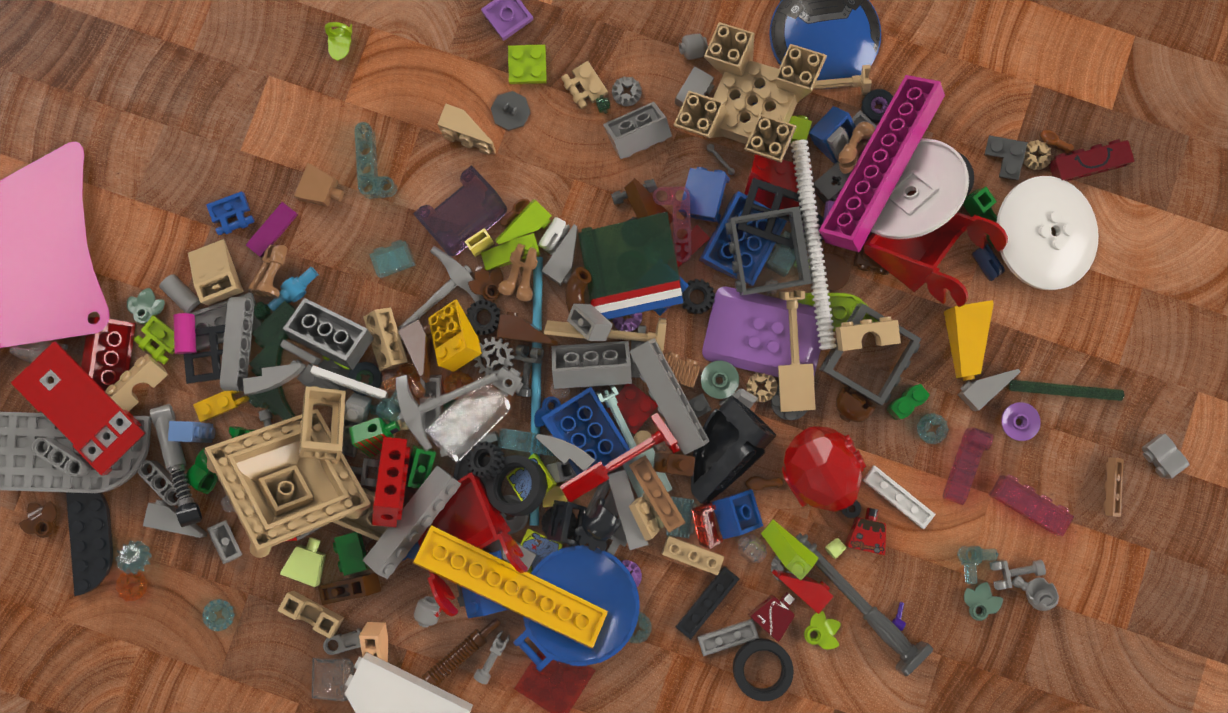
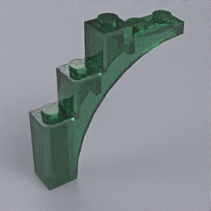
M286 301L252 333L256 338L254 341L261 348L265 346L249 363L253 367L251 371L257 377L262 376L261 368L281 366L284 348L280 344L283 339L286 341L288 339V335L283 330V327L296 310ZM282 386L264 393L247 395L250 398L248 401L254 407L266 408L268 406V410L275 416L278 414L282 418L281 421L296 416L286 400Z

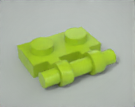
M153 315L141 329L146 336L142 338L138 335L134 342L138 344L141 350H146L150 353L155 361H160L164 365L169 360L164 356L165 351L170 354L175 352L174 330ZM153 340L160 345L157 349L151 345Z

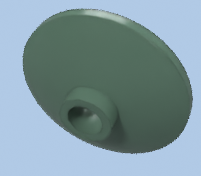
M714 361L708 364L701 374V386L705 393L712 398H727L738 388V372L733 365L726 361ZM717 377H721L723 379V382L721 384H718L716 382Z

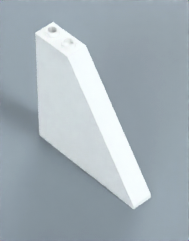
M366 652L363 658L359 656L354 665V668L357 669L355 674H350L345 683V686L348 687L345 695L355 713H470L473 704Z

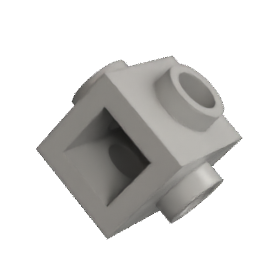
M502 366L497 374L498 380L494 381L492 385L499 388L497 391L506 397L508 395L513 396L514 392L518 394L523 386L521 373L514 368L508 370ZM507 379H510L512 381L511 385H508L506 383Z

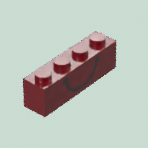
M1120 139L1109 142V145L1102 146V144L1090 147L1091 150L1084 151V148L1073 151L1071 155L1066 156V153L1054 156L1055 159L1049 164L1052 177L1071 181L1128 166L1135 162L1129 141L1121 142Z

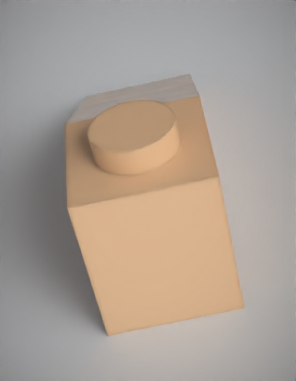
M367 622L359 634L362 657L368 652L388 662L386 623Z

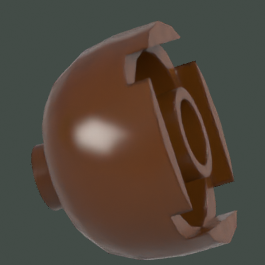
M844 386L836 398V407L841 413L840 418L848 423L850 421L863 422L867 420L876 407H871L873 403L856 391L852 394L849 392L851 388Z

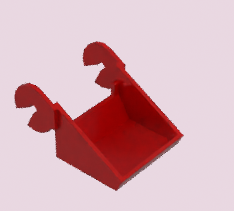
M957 212L943 226L919 237L891 239L873 233L864 244V253L913 292L927 283L930 294L937 301L944 304L946 302V289H948L957 306L961 307L968 300L967 289L958 279L939 272L940 268H937V266L966 229L970 240L981 249L985 247V233H987L998 252L1007 245L1008 236L1005 230L992 220L977 215L970 217Z
M471 472L458 480L461 483L460 487L446 503L444 509L435 517L431 525L479 549H483L499 539L503 551L512 566L520 573L527 572V566L520 559L524 554L516 541L507 534L511 529L500 511L490 503L486 488L479 477ZM430 526L421 535L418 541L419 546H421ZM429 571L430 577L427 579L437 604L447 615L451 617L457 615V608L449 600L455 599L452 590L439 575Z

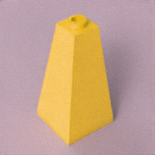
M993 300L965 304L961 307L954 306L944 311L956 378L963 377V381L975 379L974 375L981 374L994 305Z

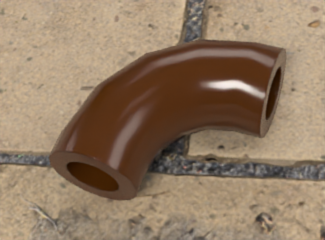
M583 267L576 268L567 281L565 297L569 314L573 304H586L584 292L592 277L589 271Z

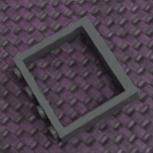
M799 206L727 219L728 223L725 224L727 235L730 234L731 239L729 251L734 256L732 269L733 273L737 274L735 288L737 292H740V296L812 284ZM789 215L799 280L746 289L736 224Z
M861 303L856 305L847 322L853 321V325L860 324V320L863 319L865 314L877 321L885 316ZM899 325L900 334L910 341L878 396L833 370L844 352L839 351L838 346L830 350L819 370L874 403L883 406L884 403L889 401L891 397L890 392L893 387L899 384L901 373L909 367L912 354H915L920 348L919 342L921 338Z

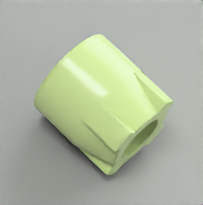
M835 538L825 547V550L831 557L836 559L847 547L839 538Z

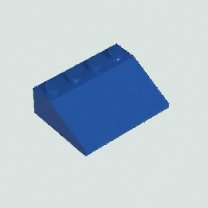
M740 191L732 196L699 259L700 262L735 279H737V274L733 273L732 269L734 256L729 251L731 239L730 234L727 235L725 224L728 223L727 219L739 217L742 214L747 195ZM754 200V203H753V204H756V205H759V206L768 208V207L764 206L763 204H761V203H759V202H757V201ZM752 209L750 215L762 212ZM776 218L772 233L780 236L787 221ZM767 219L747 222V225L764 230ZM737 230L745 283L753 286L775 242Z
M592 387L541 417L553 437L577 446L595 459L590 467L600 461L603 466H606L609 462L630 450ZM571 459L568 460L577 475L584 472Z

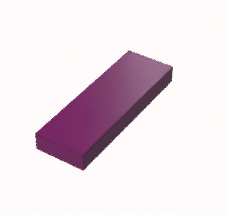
M281 202L247 242L246 246L262 258L269 245H273L298 214Z

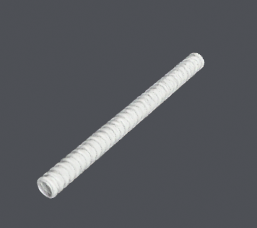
M797 140L791 143V147H793L791 151L794 153L792 158L795 159L793 164L796 165L794 170L796 171V182H798L797 188H799L797 194H800L798 200L801 201L799 206H801L800 212H802L801 218H803L802 224H804L803 230H805L804 236H806L805 242L812 279L811 289H813L812 295H814L812 300L815 301L813 307L816 308L814 313L817 315L815 319H817L816 325H818L817 331H819L817 336L820 337L818 343H821L819 349H833L837 347V344H834L836 338L833 337L835 332L832 330L834 329V326H832L833 320H831L833 315L830 314L832 308H829L831 302L828 301L830 296L827 294L829 293V290H827L828 284H826L828 280L825 278L827 273L824 272L826 266H823L825 260L822 259L824 254H822L823 248H821V245L823 244L820 242L822 237L819 236L820 232L818 230L820 224L817 223L819 218H817L818 212H816L817 206H815L817 202L814 200L816 195L813 194L815 189L812 188L814 183L812 182L813 177L810 170L812 166L809 164L811 159L808 158L810 153L807 152L809 150L807 146L808 141Z

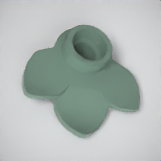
M150 288L142 290L137 298L130 296L127 300V309L133 314L134 320L139 324H146L153 315L159 314L165 305L164 300H155L154 292Z
M987 582L979 584L975 591L966 588L964 592V601L969 606V614L978 621L986 619L989 614L997 613L1003 603L1002 597L992 596ZM977 607L981 608V612L979 614L976 613Z

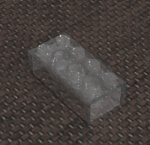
M488 384L460 396L425 431L438 447L458 463L512 407L504 395L491 384Z

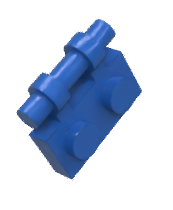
M242 191L206 204L212 222H221L222 226L216 228L218 235L230 234L232 230L240 227L242 229L246 228L248 224L255 222L252 215L244 216V213L250 211V208ZM237 216V221L228 222V218Z

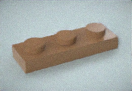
M1108 457V462L1105 465L1107 472V481L1104 485L1106 500L1103 505L1105 516L1121 517L1124 459Z

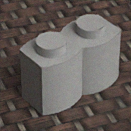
M1159 434L1142 447L1143 456L1149 462L1154 463L1155 471L1162 478L1172 479L1190 465L1186 457L1177 449L1174 442L1166 434Z

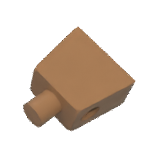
M307 163L294 197L302 202L329 206L331 199L341 202L344 197V191L336 188L338 182L335 178Z

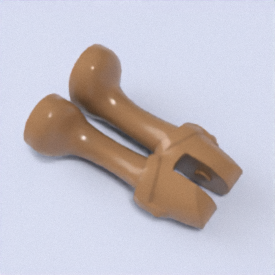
M861 122L853 130L849 144H846L838 155L839 167L842 173L847 174L854 169L859 154L864 151L875 131L872 124Z
M518 244L510 256L512 263L511 273L507 280L502 281L498 285V291L503 295H512L516 291L517 279L522 267L523 274L516 297L522 301H530L533 297V291L529 283L532 269L537 267V251L530 247L526 259H523L525 245Z
M269 245L265 250L262 258L263 264L249 285L248 291L260 297L279 298L280 292L273 286V279L278 269L285 263L288 250L286 246Z

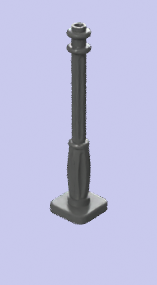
M799 533L795 538L819 557L815 565L864 615L863 619L869 623L878 636L900 655L901 660L896 664L895 669L903 676L910 675L932 653L933 647L923 641L918 642L916 645L911 644L904 634L876 606L872 607L816 550L817 544H811L807 540V534L802 535Z

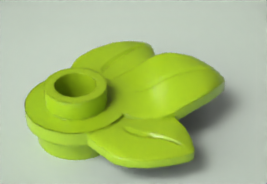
M821 611L819 614L815 613L811 617L810 625L804 631V638L812 645L818 644L826 650L834 649L839 646V643L833 635L836 634L841 623L835 619H826L824 611ZM812 631L817 632V635L814 638L810 636V633Z

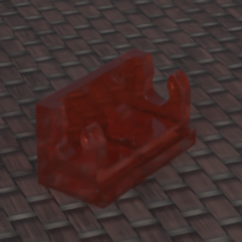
M712 502L692 508L699 545L708 549L723 543V538H720L717 534L713 515L716 505H712Z

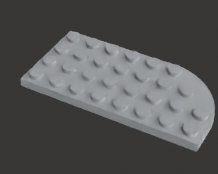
M0 412V490L103 493L113 490L130 480L137 473L142 462L145 461L150 447L152 419L150 416H134L142 424L140 428L146 434L111 467L113 470L108 475H100L91 466L90 472L85 476H69L32 452L31 445L38 438H52L72 451L75 449L72 446V442L43 413ZM46 443L43 445V450L45 451L47 449ZM62 453L59 456L60 461L63 460ZM77 463L76 466H75V469H76L77 472H78L79 469H80V466H79L78 463Z

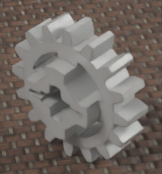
M492 337L491 342L484 339L485 344L482 345L480 343L482 354L473 359L478 361L474 366L481 368L479 373L486 372V377L492 373H495L497 376L500 369L493 371L496 366L503 365L507 369L508 366H514L510 361L515 359V356L510 355L514 350L513 348L507 349L509 346L508 342L502 344V338L496 342L495 337ZM494 346L493 349L485 351L486 348ZM502 348L506 352L507 359L501 355ZM495 353H497L496 356H497L499 359H498V361H497V360H494L493 363H492V360L490 359V355H491V356H494ZM481 358H485V359H486V361H487L486 368H485L484 365L482 364V359H481Z

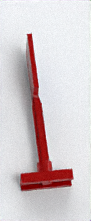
M656 413L651 416L657 432L652 434L650 438L615 458L606 466H603L600 461L562 484L560 488L568 502L574 501L609 479L607 474L609 471L618 468L655 444L658 445L664 441L673 454L680 450L677 445L678 442L659 414Z

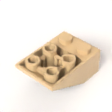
M445 104L437 124L445 139L452 142L455 140L460 141L463 146L468 148L474 146L479 148V151L484 154H496L491 139L464 110Z
M224 239L188 253L193 283L200 303L209 306L244 292Z

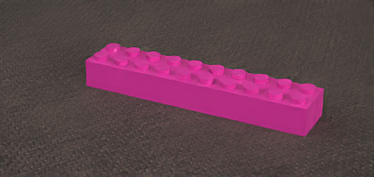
M905 75L819 229L825 243L860 252L945 97L940 81Z

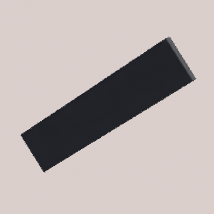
M724 566L675 627L691 640L739 581V578Z

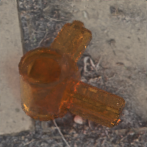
M410 362L403 363L399 370L396 371L397 375L381 383L384 391L388 392L396 388V377L407 375L409 388L415 397L422 398L426 393L420 383V376L416 371L415 365Z

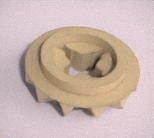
M1039 140L1030 141L1027 143L1023 163L1032 170L1044 169L1050 164L1053 156L1051 155V148L1046 145V142ZM1037 150L1039 154L1043 155L1040 156L1038 160L1036 159V156L1032 154L1035 153Z
M756 372L748 380L747 392L758 397L757 402H767L775 396L777 382L772 375ZM756 382L761 384L766 382L765 387L768 392L762 389L758 391L759 387Z

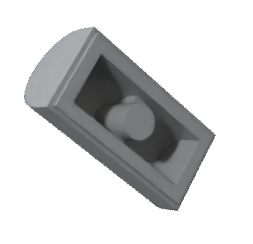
M174 274L166 277L159 285L184 313H191L200 304L199 298Z
M226 520L207 528L223 564L242 556L241 550Z

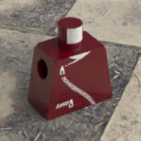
M788 592L780 600L771 595L748 615L779 642L795 616L788 608L796 599Z

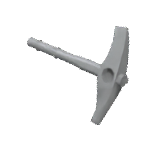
M434 246L430 252L444 264L451 279L436 291L402 325L398 326L397 329L400 330L421 319L428 310L441 301L456 286L466 290L475 303L476 301L485 300L482 295L474 294L469 288L468 282L474 280L470 275L472 273L471 269L467 265L461 266L448 254Z
M492 373L419 405L410 392L407 375L396 377L397 397L401 410L398 417L402 422L406 423L424 450L428 451L432 448V445L427 439L424 429L423 413L498 380L495 373Z

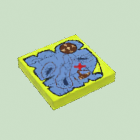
M533 453L528 459L536 462L543 469L547 480V493L557 484L538 454ZM516 468L506 478L519 499L523 501L531 490L532 480L525 468Z
M528 528L521 545L535 552L537 556L527 572L531 573L540 561L561 549L563 544L546 539L547 536Z

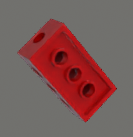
M383 437L372 525L396 528L397 520L402 518L410 447H406L407 439Z

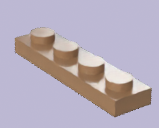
M646 455L629 464L630 469L668 533L684 525L686 522Z

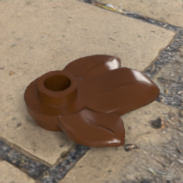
M477 266L474 271L475 280L468 282L470 290L476 295H482L485 300H496L500 295L498 285L503 281V274L500 268H496L489 273L483 267ZM488 289L492 290V295L488 294Z
M51 501L47 502L44 507L39 504L29 503L27 507L28 519L19 523L21 529L27 534L35 533L42 538L51 536L55 529L53 522L57 517L55 505ZM45 524L47 525L46 531L43 530Z

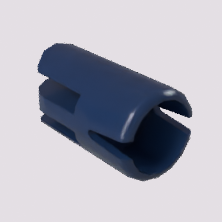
M985 244L984 249L978 248L972 252V257L989 281H993L1005 272V268L988 244Z

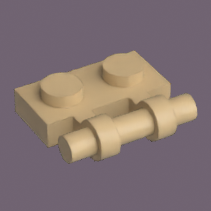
M588 61L572 70L575 78L570 79L568 74L561 77L564 87L571 92L574 102L581 109L587 106L585 99L589 98L594 103L608 94L607 89ZM580 84L584 92L579 93L576 85Z
M644 492L642 497L637 498L629 505V508L645 541L651 540L660 531L659 529L665 526Z

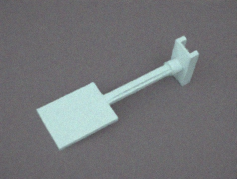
M610 385L612 391L608 392V390H605L604 395L597 391L596 394L600 402L605 401L607 408L610 407L629 448L632 449L637 446L617 406L618 402L615 396L619 393L616 387ZM653 447L623 464L638 498L643 496L644 491L630 469L629 464L646 455L653 467L655 456ZM656 472L667 492L672 490L666 474Z

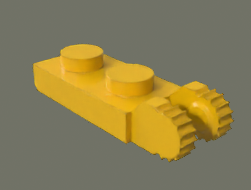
M223 391L197 402L193 406L199 421L204 422L238 408L239 405L250 401L249 396H243L235 400L233 395L242 391Z

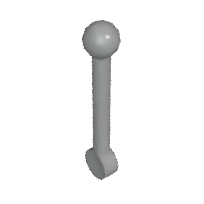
M708 144L707 151L712 152L728 170L729 175H733L735 173L734 168H730L714 150L713 144Z

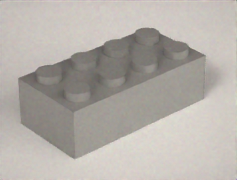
M629 341L552 346L554 389L632 384Z

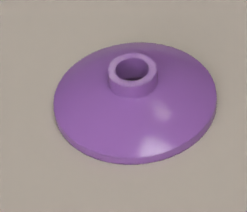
M1023 402L1008 406L1003 412L1001 419L1004 432L1010 438L1017 441H1026L1033 438L1038 433L1041 424L1037 410ZM1018 418L1021 420L1020 425L1016 424V419Z

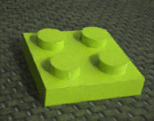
M546 45L508 46L509 84L547 83Z

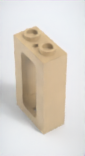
M306 386L303 397L299 446L300 458L340 460L343 446L346 391ZM314 405L330 406L332 408L330 443L311 441Z

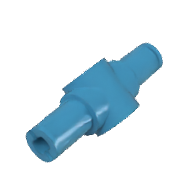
M309 267L301 276L287 279L280 286L282 290L279 291V298H274L268 304L269 308L273 312H278L288 302L300 300L306 294L305 289L307 285L319 275L313 267Z

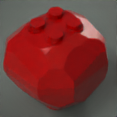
M813 426L803 430L789 444L785 451L782 472L786 483L802 507L809 504L815 508L835 512L854 504L860 489L861 472L865 471L864 468L867 466L860 451L856 450L849 434L845 436L828 427Z

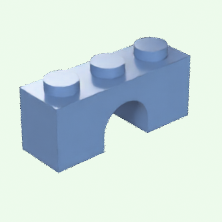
M169 421L168 441L212 443V439L215 438L213 424Z

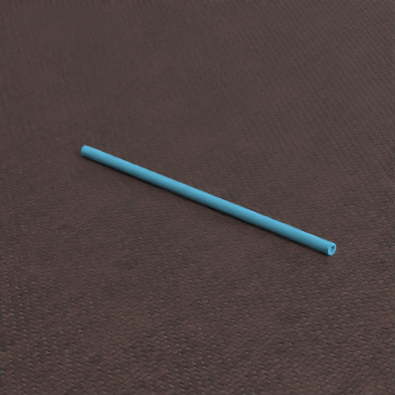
M537 257V267L533 269L532 324L542 330L543 258ZM532 343V348H542V344ZM532 363L530 456L536 453L540 458V441L536 438L537 434H540V427L535 426L534 415L541 408V364ZM539 507L529 515V525L531 526L539 525Z

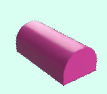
M190 313L174 314L175 354L196 353L195 315Z

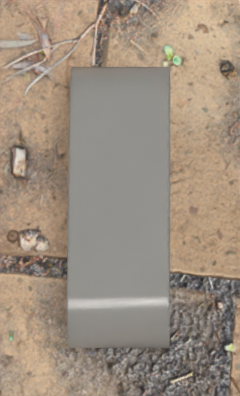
M38 438L33 441L31 445L32 452L69 476H85L90 472L91 465L82 456L52 438ZM44 443H46L47 449L45 451L43 450ZM61 453L63 454L62 461H60L59 459ZM77 463H78L79 466H80V469H79L78 472H77L76 469H75V466H76Z
M143 461L141 467L137 470L138 474L168 505H178L173 498L176 488L173 487L174 483L172 482L173 478L170 477L171 474L158 461ZM149 464L152 466V472L150 474L147 472V467ZM162 478H164L166 481V485L164 487H161L160 481Z

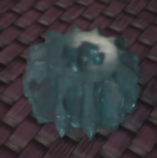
M130 540L128 545L123 544V549L117 550L120 555L115 558L118 562V568L126 574H137L139 569L145 571V564H150L147 559L152 557L151 553H149V547L141 541L134 542Z

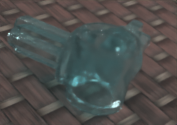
M397 390L394 391L390 399L387 398L379 404L371 405L370 413L389 423L395 420L398 421L401 410Z
M963 546L958 550V559L965 569V583L977 584L976 565H979L982 561L997 560L998 553L996 549H981L980 546ZM969 551L972 554L971 559L968 558Z

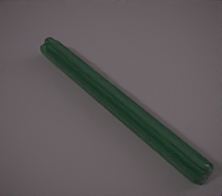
M1012 380L1008 384L1010 391L1115 401H1122L1125 396L1124 391L1121 389Z

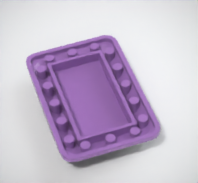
M719 288L715 293L702 348L703 357L711 362L726 361L736 368L778 377V366L791 364L789 313L786 307V300L757 293L740 296V292H737L735 288ZM798 303L800 364L813 363L815 375L821 350L819 349L821 343H818L820 337L817 336L819 334V331H817L818 325H816L817 319H815L817 315L814 313L816 308Z

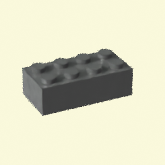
M306 298L302 300L283 327V330L290 339L351 370L355 368L374 339L367 328Z

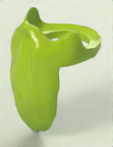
M339 22L327 23L325 25V32L328 35V52L334 60H342L350 50L352 24L348 27Z

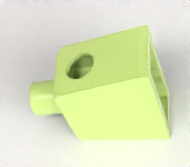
M310 537L307 546H296L280 575L313 587L319 586L326 558L325 553L317 551L321 540Z

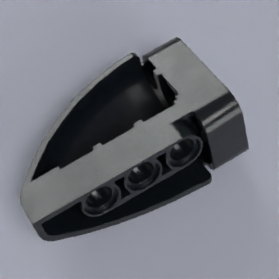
M732 395L719 409H715L708 417L703 430L709 442L694 450L693 453L695 463L693 476H691L692 494L701 504L709 503L742 476L765 454V448L776 437L774 431L761 418Z

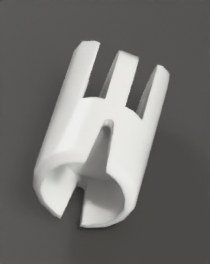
M554 217L539 241L538 246L553 255L570 229V225H566L565 221Z

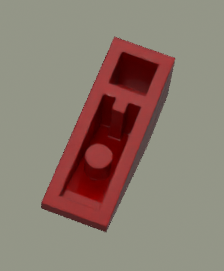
M779 570L771 572L818 614L834 597L829 592L830 587L822 580L818 583L809 577H804L800 580L791 573Z

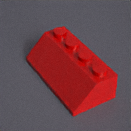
M100 317L88 318L90 324H96L100 320ZM109 319L107 326L102 331L86 335L81 367L104 391L110 385L119 381L120 376L125 371H129L136 323Z

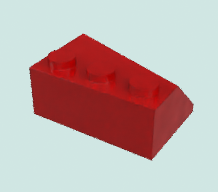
M755 154L744 194L748 195L753 178L797 193L799 188H797L798 182H796L797 177L794 170L796 165L790 161L782 160V162H778ZM758 188L755 201L771 209L775 194ZM783 197L779 210L798 207L800 202Z

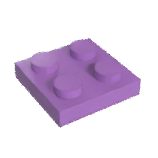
M493 0L481 9L503 41L533 21V16L521 0Z

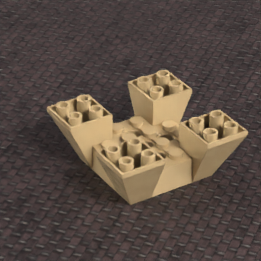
M719 22L704 58L723 77L713 98L688 91L674 126L707 138L726 137L746 144L744 148L746 151L782 162L796 129V125L789 123L797 103L812 92L827 55L790 44L780 68L770 67L753 61L755 36L753 32Z

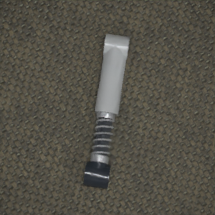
M166 404L150 409V416L157 431L166 470L171 474L170 477L173 478L172 482L174 483L173 487L176 488L174 492L177 493L176 497L178 498L177 503L179 507L176 509V515L181 527L201 522L202 514L200 508L191 497L192 494L189 492L191 489L188 488L190 484H187L188 479L185 477L187 476L184 473L186 461L181 443L168 441L169 421H176L171 404Z

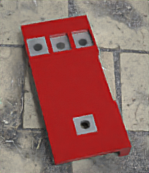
M56 341L47 347L11 382L38 412H42L72 442V446L100 475H108L113 470L111 467L146 434L140 428L142 424L128 410H123ZM52 376L54 378V382L52 384H49L48 378Z

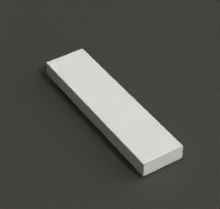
M312 366L310 371L315 377L383 401L387 400L389 395L387 391L316 366Z
M875 465L872 466L862 479L865 484L921 529H925L936 515Z

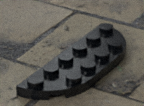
M66 492L74 596L89 593L100 586L99 584L109 574L112 567L113 542L110 509L102 493Z

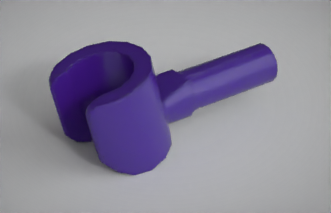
M903 602L899 603L896 617L892 620V623L900 631H903L906 625L901 620L904 608Z

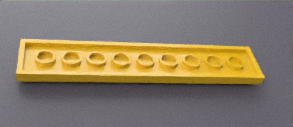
M432 525L413 561L414 564L588 648L594 647L608 611L528 572L520 573L512 564Z

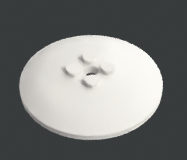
M922 138L871 232L891 239H909L928 234L948 222L962 206L969 188V174L961 155L948 144ZM911 190L916 191L914 195H907V193Z
M1039 176L1021 182L1005 197L999 209L996 223L1005 230L1008 236V243L1000 253L1010 271L1022 282L1041 290L1062 289L1079 281L1090 269L1095 259L1099 237L1095 214L1085 196L1075 186L1065 180L1052 176ZM1052 227L1056 230L1055 236L1051 234Z

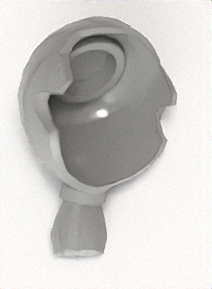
M1016 576L1012 580L1014 587L1022 588V590L1026 591L1027 599L1033 608L1040 611H1048L1058 604L1059 595L1053 583H1048L1044 578H1035L1029 583L1025 582L1020 576Z

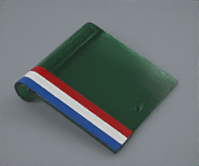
M668 212L592 229V227L581 229L578 236L583 264L592 277L587 285L590 304L606 319L612 321L614 318L684 304Z

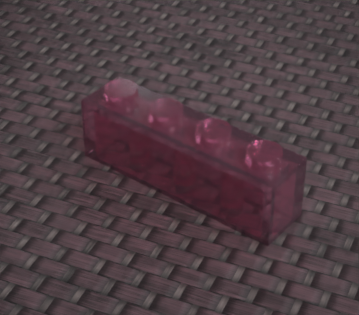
M1010 474L1008 476L1000 475L989 496L1052 534L1064 536L1074 518L1069 513V509L1062 505L1056 506L1052 503L1053 500L1043 494L1041 496L1036 494V490L1026 484L1024 486L1018 483L1019 479Z

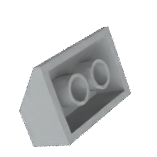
M655 102L603 124L620 159L630 157L640 150H646L650 146L672 137L667 118Z

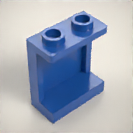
M703 167L690 168L679 212L684 217L719 223L721 218L719 209L725 185L730 181L726 172L722 170L712 172Z

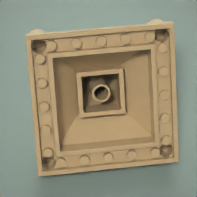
M313 410L311 441L330 443L331 432L319 410ZM302 414L206 447L204 450L207 456V468L209 471L216 473L251 541L250 553L258 558L267 556L272 546L345 516L350 519H358L363 515L364 510L371 506L369 499L343 453L339 461L299 457Z

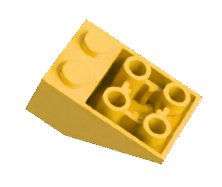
M453 300L428 317L438 366L454 372L482 354L478 336L458 300Z

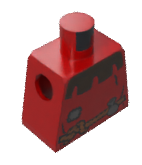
M867 507L865 519L859 517L854 519L845 542L846 547L885 555L886 523L877 522L879 510Z

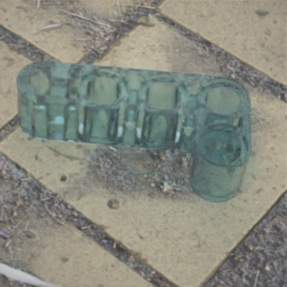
M360 122L355 127L358 189L364 197L369 199L392 197L397 192V185L390 177H378L375 132L368 123ZM365 148H370L368 154L362 155V151ZM371 166L369 173H363L365 167ZM391 183L389 190H383L385 184ZM367 185H372L371 191L364 192V188Z
M500 428L497 445L499 448L555 456L536 438V433Z

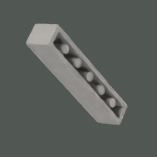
M655 338L629 351L631 361L634 365H637L640 377L647 384L649 394L656 401L660 415L668 423L667 427L675 436L680 451H683L684 455L707 444L709 439Z
M436 466L403 508L402 518L397 520L396 528L388 527L363 561L376 574L388 579L400 562L407 556L414 544L419 541L424 531L432 524L435 517L444 509L449 499L457 492L461 483L445 470Z

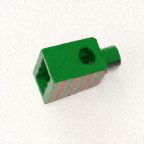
M374 418L349 427L352 444L370 458L381 452L383 437L394 438L393 434L401 430L396 420L387 424L381 418Z

